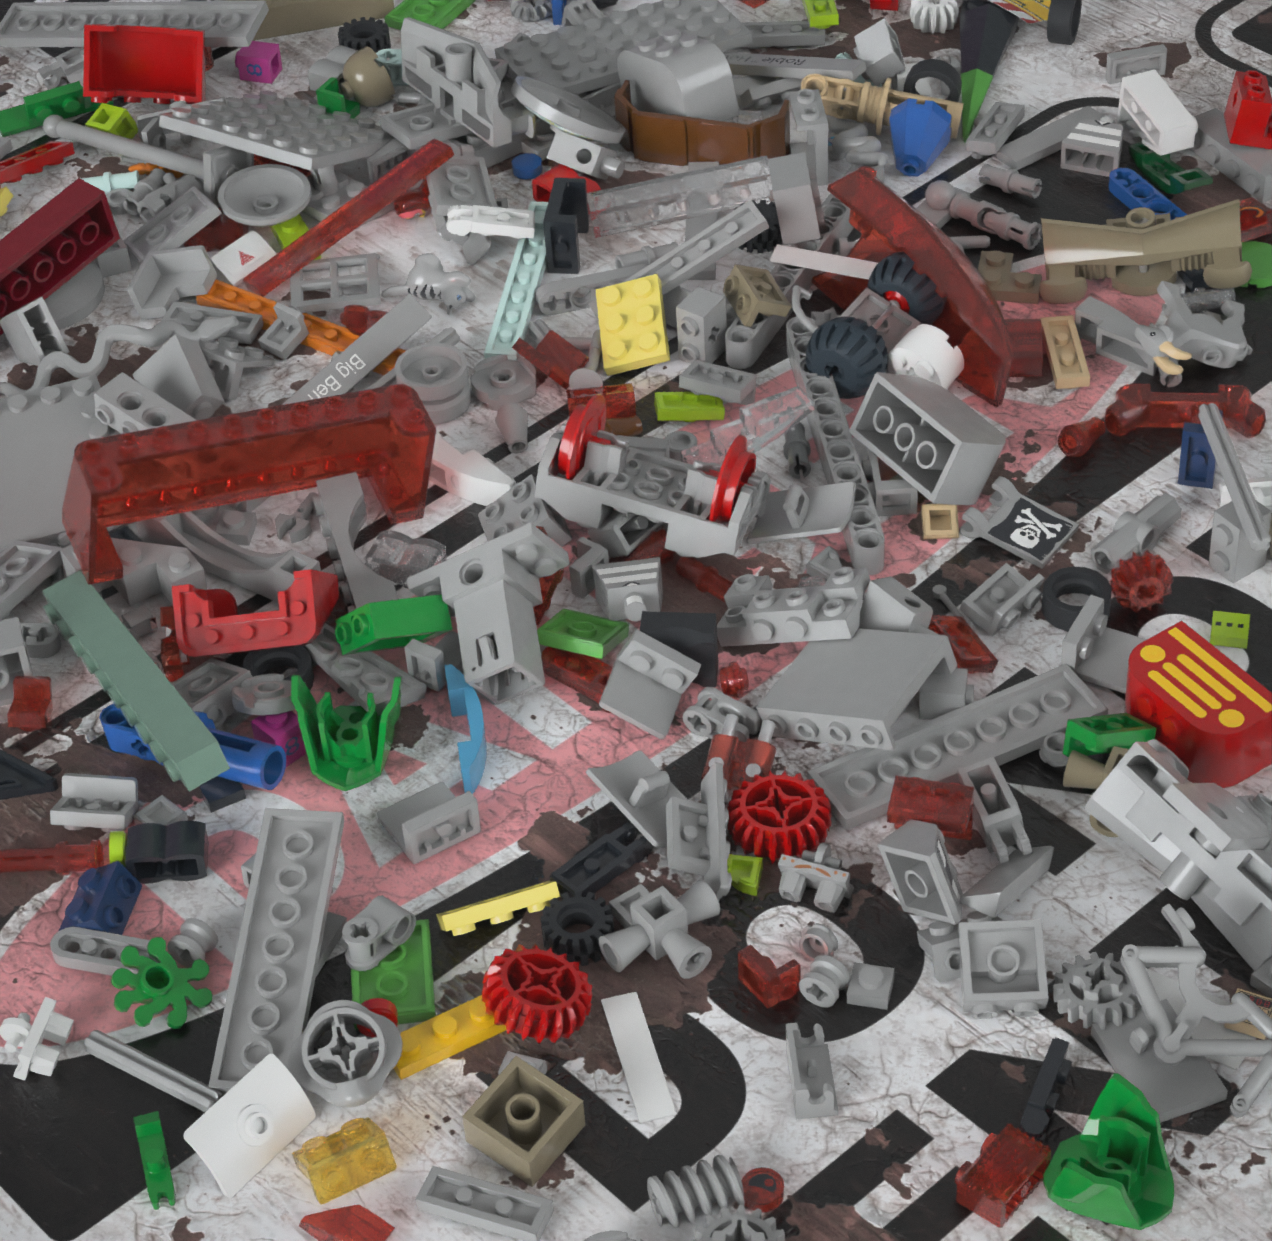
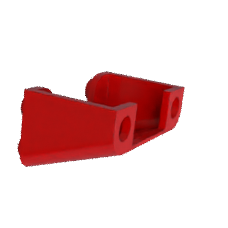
M84 24L83 97H91V102L109 103V101H112V97L123 96L124 102L141 103L142 98H153V103L171 104V99H174V101H186L187 104L205 101V30Z

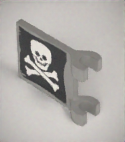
M999 476L992 484V488L996 491L990 496L989 502L1000 508L987 521L979 510L970 507L962 516L966 523L960 528V533L968 538L982 537L1042 569L1078 530L1079 524L1025 497L1016 490L1008 479Z

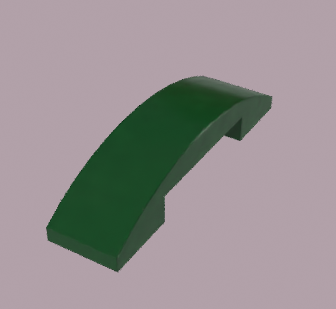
M1142 142L1128 145L1129 153L1142 174L1151 184L1165 193L1178 194L1213 184V177L1200 168L1183 169L1170 160V153L1160 156L1142 144Z

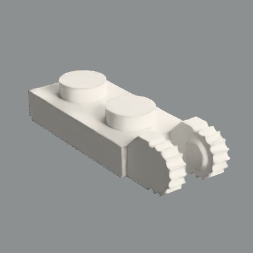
M453 205L452 207L450 206V209L448 208L446 227L451 234L465 236L471 232L484 236L501 235L511 236L515 239H534L535 212L532 210L480 205Z

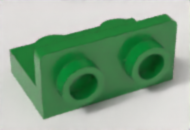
M1128 713L1068 719L1063 755L1069 757L1072 750H1076L1086 756L1111 753L1114 746L1130 749L1135 742H1147L1155 739L1157 728Z

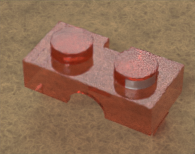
M173 606L160 607L161 627H165L166 638L161 639V659L166 678L170 682H174L185 675L184 665H190L191 659L190 656L182 653L178 648ZM156 617L149 619L151 629H158Z

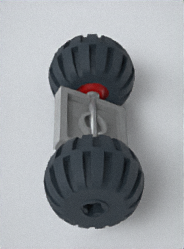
M913 251L893 253L882 259L875 266L869 277L868 288L855 299L839 318L823 323L812 334L806 349V364L809 373H817V376H826V378H830L832 375L839 398L850 399L866 395L876 372H886L888 367L887 355L898 342L918 325L932 324L942 313L947 301V285L943 273H940L941 269L936 263L932 264L930 262L931 259L927 256H921L920 253Z

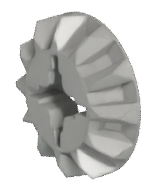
M511 0L510 11L518 19L539 21L552 14L551 0Z

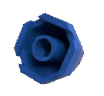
M907 99L891 109L889 117L890 139L896 169L906 176L918 177L929 169L950 142L952 115L934 101L925 100L924 104H916L917 99Z

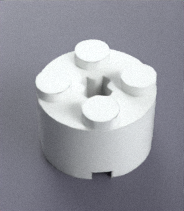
M920 324L910 330L888 353L887 368L891 374L920 377L947 389L963 371L964 358L957 345L953 349L946 341L949 336L944 331L932 325Z

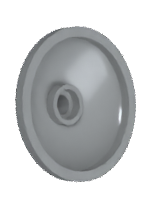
M263 164L242 169L229 176L222 183L218 191L220 209L227 217L238 223L256 227L273 226L289 221L304 210L311 199V186L307 177L294 168L278 164Z

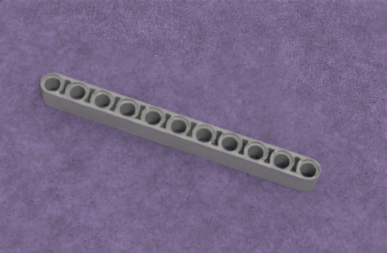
M852 164L822 204L825 225L819 226L821 238L793 243L790 247L835 255L838 250V238L849 236L884 188V166L879 167L878 164ZM777 263L770 274L791 304V309L787 317L778 315L765 316L758 312L752 327L744 326L737 316L725 333L726 362L730 367L746 369L756 362L793 312V287L798 285L808 291L822 271Z
M796 316L789 319L786 323L789 362L827 485L843 482H854L856 484L853 510L847 525L842 530L854 569L867 568L869 575H875L884 568V533L852 435L849 433L850 428L833 376L831 375L830 378H827L826 376H817V373H809L806 364V349L813 333ZM809 318L810 321H811L813 324L816 325V323L814 322V320L811 319V318Z

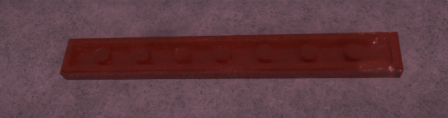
M435 138L242 279L246 287L259 296L264 297L452 158L454 153L451 146Z

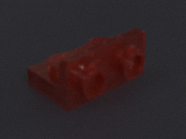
M632 383L566 390L569 417L579 404L587 405L589 400L596 394L603 395L605 398L606 418L636 415L635 394Z
M932 615L928 629L939 635L948 636L958 665L956 668L968 669L970 674L976 672L993 673L999 661L963 617Z

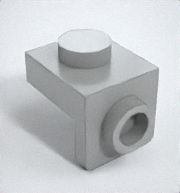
M277 302L273 307L277 319L258 339V342L262 349L286 360L309 332L304 322V315L299 309Z

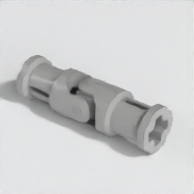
M963 191L958 192L951 201L949 207L950 217L954 219L963 218L970 221L973 227L990 234H997L1006 241L1011 239L1023 244V247L1027 250H1033L1041 239L1042 225L1037 222L1031 224L1020 219L1018 214L1013 212L1007 213L1003 208L984 200L980 202L973 200Z

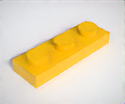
M482 995L401 1032L403 1042L402 1053L393 1069L400 1080L506 1031V1025H494L493 1015L486 1014V1006L481 1001Z

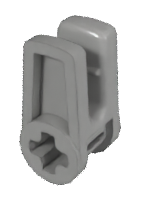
M713 687L704 688L699 693L698 702L695 706L688 707L683 714V722L691 732L715 741L721 736L726 715L734 714L738 716L739 720L733 738V748L742 751L748 745L749 734H757L762 725V720L757 710L725 695Z

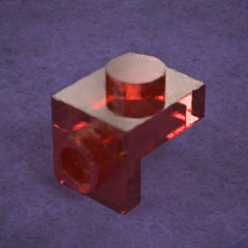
M16 676L13 680L14 700L7 713L8 727H19L23 731H35L45 728L53 711L51 678L48 676Z

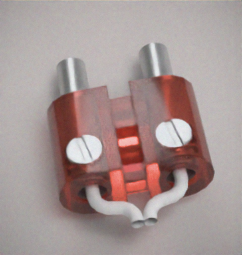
M727 714L721 734H716L712 737L701 780H703L714 762L723 764V779L727 780V789L730 790L732 787L740 789L742 781L753 783L755 774L762 778L767 777L769 770L771 771L776 754L775 746L770 744L775 723L770 720H763L758 740L747 739L746 742H743L734 736L739 717L734 714ZM726 792L724 802L729 803V801H731V797L729 796V793Z

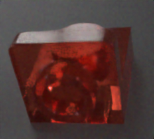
M752 945L738 952L739 980L767 1008L774 1006L780 1001L790 999L800 990L801 965L795 959L776 969L773 961L768 956H762Z

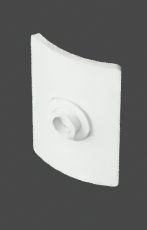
M268 1054L184 1132L183 1137L208 1166L220 1185L223 1194L228 1198H232L316 1118V1114L305 1092L293 1075L274 1054Z

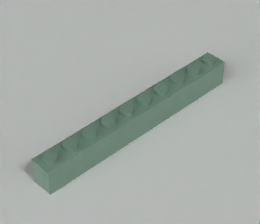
M80 570L42 590L48 604L43 606V609L53 625L56 624L64 640L69 641L77 657L82 658L90 674L95 675L99 685L104 692H108L116 708H121L131 727L134 726L143 743L149 745L156 760L159 763L163 762L173 782L180 779L190 792L230 769L216 738Z

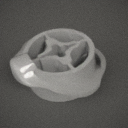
M350 1000L332 1001L320 1007L312 1015L306 1029L293 1044L288 1059L289 1070L303 1089L321 1096L329 1103L339 1107L360 1106L373 1099L379 1093L386 1077L398 1063L403 1048L402 1037L398 1028L391 1020L368 1010L365 1006ZM345 1025H362L371 1030L377 1037L367 1039L366 1036H350ZM332 1030L333 1037L331 1042L327 1046L318 1049V1053L313 1055L319 1038L326 1031ZM341 1037H343L346 1045L351 1050L349 1053L350 1059H348L350 1070L345 1061L340 1057L342 1054L341 1048L343 1047ZM379 1051L372 1069L365 1076L359 1077L358 1069L360 1064L364 1060L373 1057L374 1052ZM324 1067L325 1070H341L346 1082H329L320 1077L314 1069Z

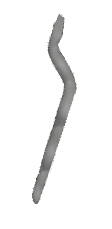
M830 115L826 116L829 130L837 134L831 142L832 147L837 152H847L845 157L847 162L853 165L878 164L879 167H883L888 163L887 154L879 152L881 150L879 139L874 136H868V129L865 124L839 119Z
M233 315L206 319L195 331H188L183 325L174 320H163L152 329L126 324L109 325L99 333L92 358L87 363H80L65 352H52L43 357L38 365L34 384L31 388L23 390L11 383L0 382V394L10 397L48 387L51 375L57 368L65 369L78 379L95 374L98 376L106 368L111 346L117 341H127L145 347H157L175 334L199 342L200 338L217 340L219 337H224L239 323Z

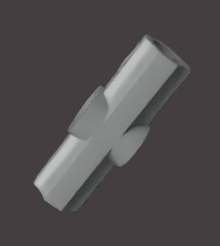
M1164 493L1162 496H1156L1135 514L1130 511L1123 513L1116 521L1113 532L1091 549V559L1095 562L1097 569L1105 574H1108L1110 571L1115 572L1137 553L1142 555L1150 553L1156 546L1160 534L1181 518L1182 508L1178 506L1175 498Z

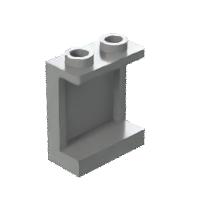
M801 89L796 92H790L789 101L798 131H807V142L790 143L789 154L806 152L807 163H814L818 186L829 185L828 121L819 89Z

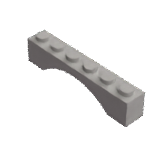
M357 472L317 480L318 495L312 496L317 516L323 515V517H319L323 537L330 536L329 539H326L330 559L337 558V561H333L335 574L338 576V582L344 581V583L340 584L344 604L351 603V606L347 607L348 613L367 603L399 599L393 581L378 575L368 568L353 549L359 530L367 520L364 493Z
M155 491L133 510L139 538L143 542L188 548L205 571L277 603V592L285 591L293 584L295 580L293 571L309 569L321 571L319 561L292 549L283 553L267 554L240 547L209 528L183 502L158 491Z

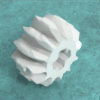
M914 0L911 2L910 7L911 22L913 27L921 29L922 33L932 32L934 34L935 32H940L943 34L945 30L953 29L954 24L957 23V18L959 17L957 2L955 0Z

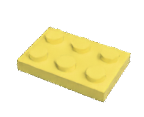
M658 274L595 289L603 367L607 376L670 361L662 286Z

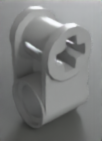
M383 895L374 898L366 908L343 926V939L348 944L345 952L347 965L357 971H366L376 967L396 947L402 945L410 938L416 926L415 915Z

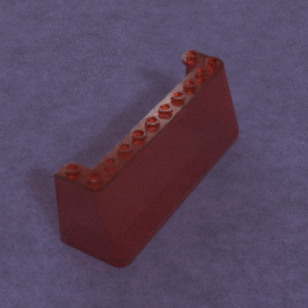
M396 384L85 440L79 443L74 450L62 505V523L86 581L90 585L123 578V566L106 527L317 487V480L357 472L359 479L368 478L391 524L422 519L424 517L436 427L418 393L405 384Z

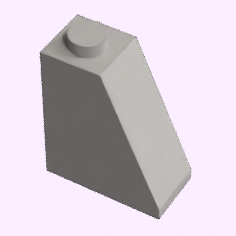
M177 334L169 339L132 374L137 382L201 422L211 417L225 402L199 343Z

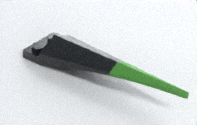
M963 0L960 13L962 103H964L962 127L964 142L970 136L974 120L977 118L992 79L1018 27V16L990 1Z

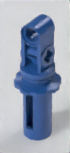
M111 704L102 710L99 718L111 750L134 755L143 760L156 761L159 765L164 766L163 762L159 763L156 760L149 745L143 743L135 727L129 725L121 708L117 709L114 704ZM194 711L218 741L230 769L217 777L265 790H272L280 783L286 769V753L281 746L217 730L213 719H209L207 713Z

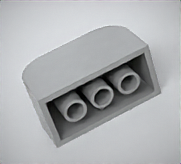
M673 29L653 39L642 41L638 45L622 51L618 56L617 69L621 87L625 80H630L631 104L638 111L716 121H726L740 115L728 61L718 46L710 41L698 38L696 35L683 33L678 29Z
M876 372L849 430L851 435L934 504H976L1006 443V438L997 428L944 387L916 376Z

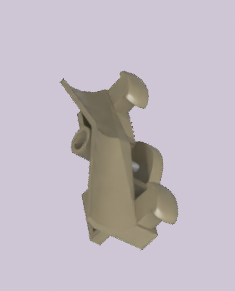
M1239 199L1183 217H1175L1173 220L1170 218V213L1155 215L1151 209L1145 207L1132 209L1127 213L1126 218L1107 219L1106 224L1103 225L1041 218L1046 280L1040 283L1039 292L1042 299L1050 304H1068L1083 299L1088 287L1086 279L1091 281L1093 278L1096 280L1099 278L1105 279L1106 277L1111 278L1114 289L1132 296L1158 294L1157 288L1161 281L1174 284L1177 281V271L1181 270L1185 272L1186 270L1204 269L1203 277L1206 284L1218 289L1239 287L1246 284L1251 278V264L1248 261L1242 262Z

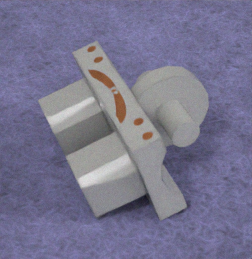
M821 843L816 853L804 850L801 859L782 854L778 863L782 875L779 892L781 897L786 900L801 902L805 888L817 889L814 898L815 906L834 913L843 897L851 898L854 886L850 884V873L840 870L842 860L831 857L832 849L829 844Z

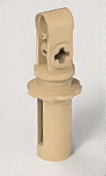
M809 74L801 82V89H819L826 115L839 119H851L861 123L875 124L876 135H881L883 125L890 126L889 117L891 109L905 100L917 99L916 104H924L925 100L934 101L952 115L951 138L957 139L964 103L892 90L891 78L886 79L883 87L872 86L871 82L858 83L849 79L832 78L820 74Z

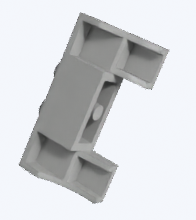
M841 567L832 572L824 586L772 589L773 585L769 575L754 576L753 574H745L738 577L724 595L728 610L717 624V637L721 647L852 639L860 626L861 603L866 587L871 580L867 568L852 569L851 567Z

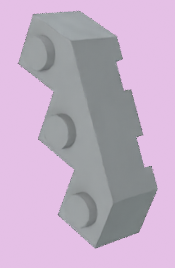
M91 535L60 549L66 577L80 570L98 593L114 585L129 606L161 592L173 606L172 586L191 584L195 588L208 590L204 568L189 549L185 547Z

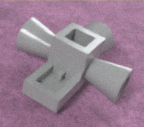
M698 880L678 899L664 886L650 893L642 884H639L609 901L613 917L625 929L600 936L599 946L605 960L616 972H621L644 950L655 960L668 954L679 975L684 979L695 977L709 964L712 957L711 948L688 934L689 924L720 914L718 899L711 887L703 880Z

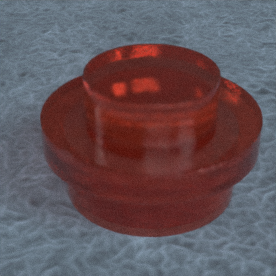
M730 662L727 667L720 669V683L723 693L727 696H733L734 699H739L743 697L744 690H748L749 680L745 668H740L738 662Z

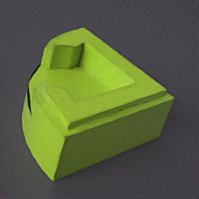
M729 854L727 870L732 876L731 885L745 894L757 896L763 870V858Z

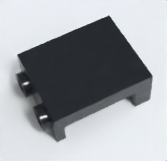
M583 178L554 179L543 220L548 273L579 274L581 266L578 233H588L587 188L586 180Z

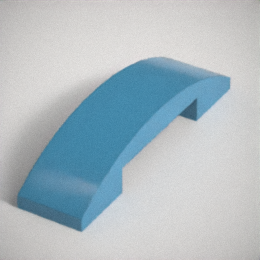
M452 664L444 665L452 717L467 715L471 741L458 742L457 745L464 792L470 791L473 794L483 776L487 758L483 712L476 691L465 682L461 671Z

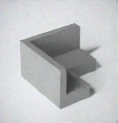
M202 245L152 251L146 255L130 282L127 291L141 320L164 317L173 302H178L179 298L208 294L218 275L205 247Z

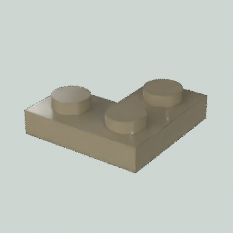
M981 251L975 282L976 294L980 300L1038 304L1042 275L1029 272H1011L1013 253Z

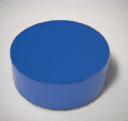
M532 153L516 156L512 160L513 175L524 180L538 177L542 173L541 158Z

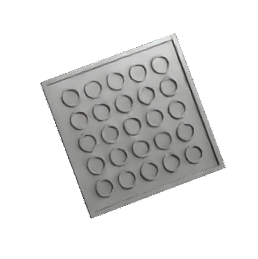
M260 91V95L244 94L243 98L240 99L229 97L226 98L225 102L209 101L208 105L193 104L190 109L173 108V112L160 114L159 127L307 170H316L372 156L394 139L381 126L375 125L374 120L367 118L352 119L350 118L351 114L341 111H334L333 114L327 113L325 106L316 104L306 106L301 104L302 101L300 99H281L277 97V93L271 91Z

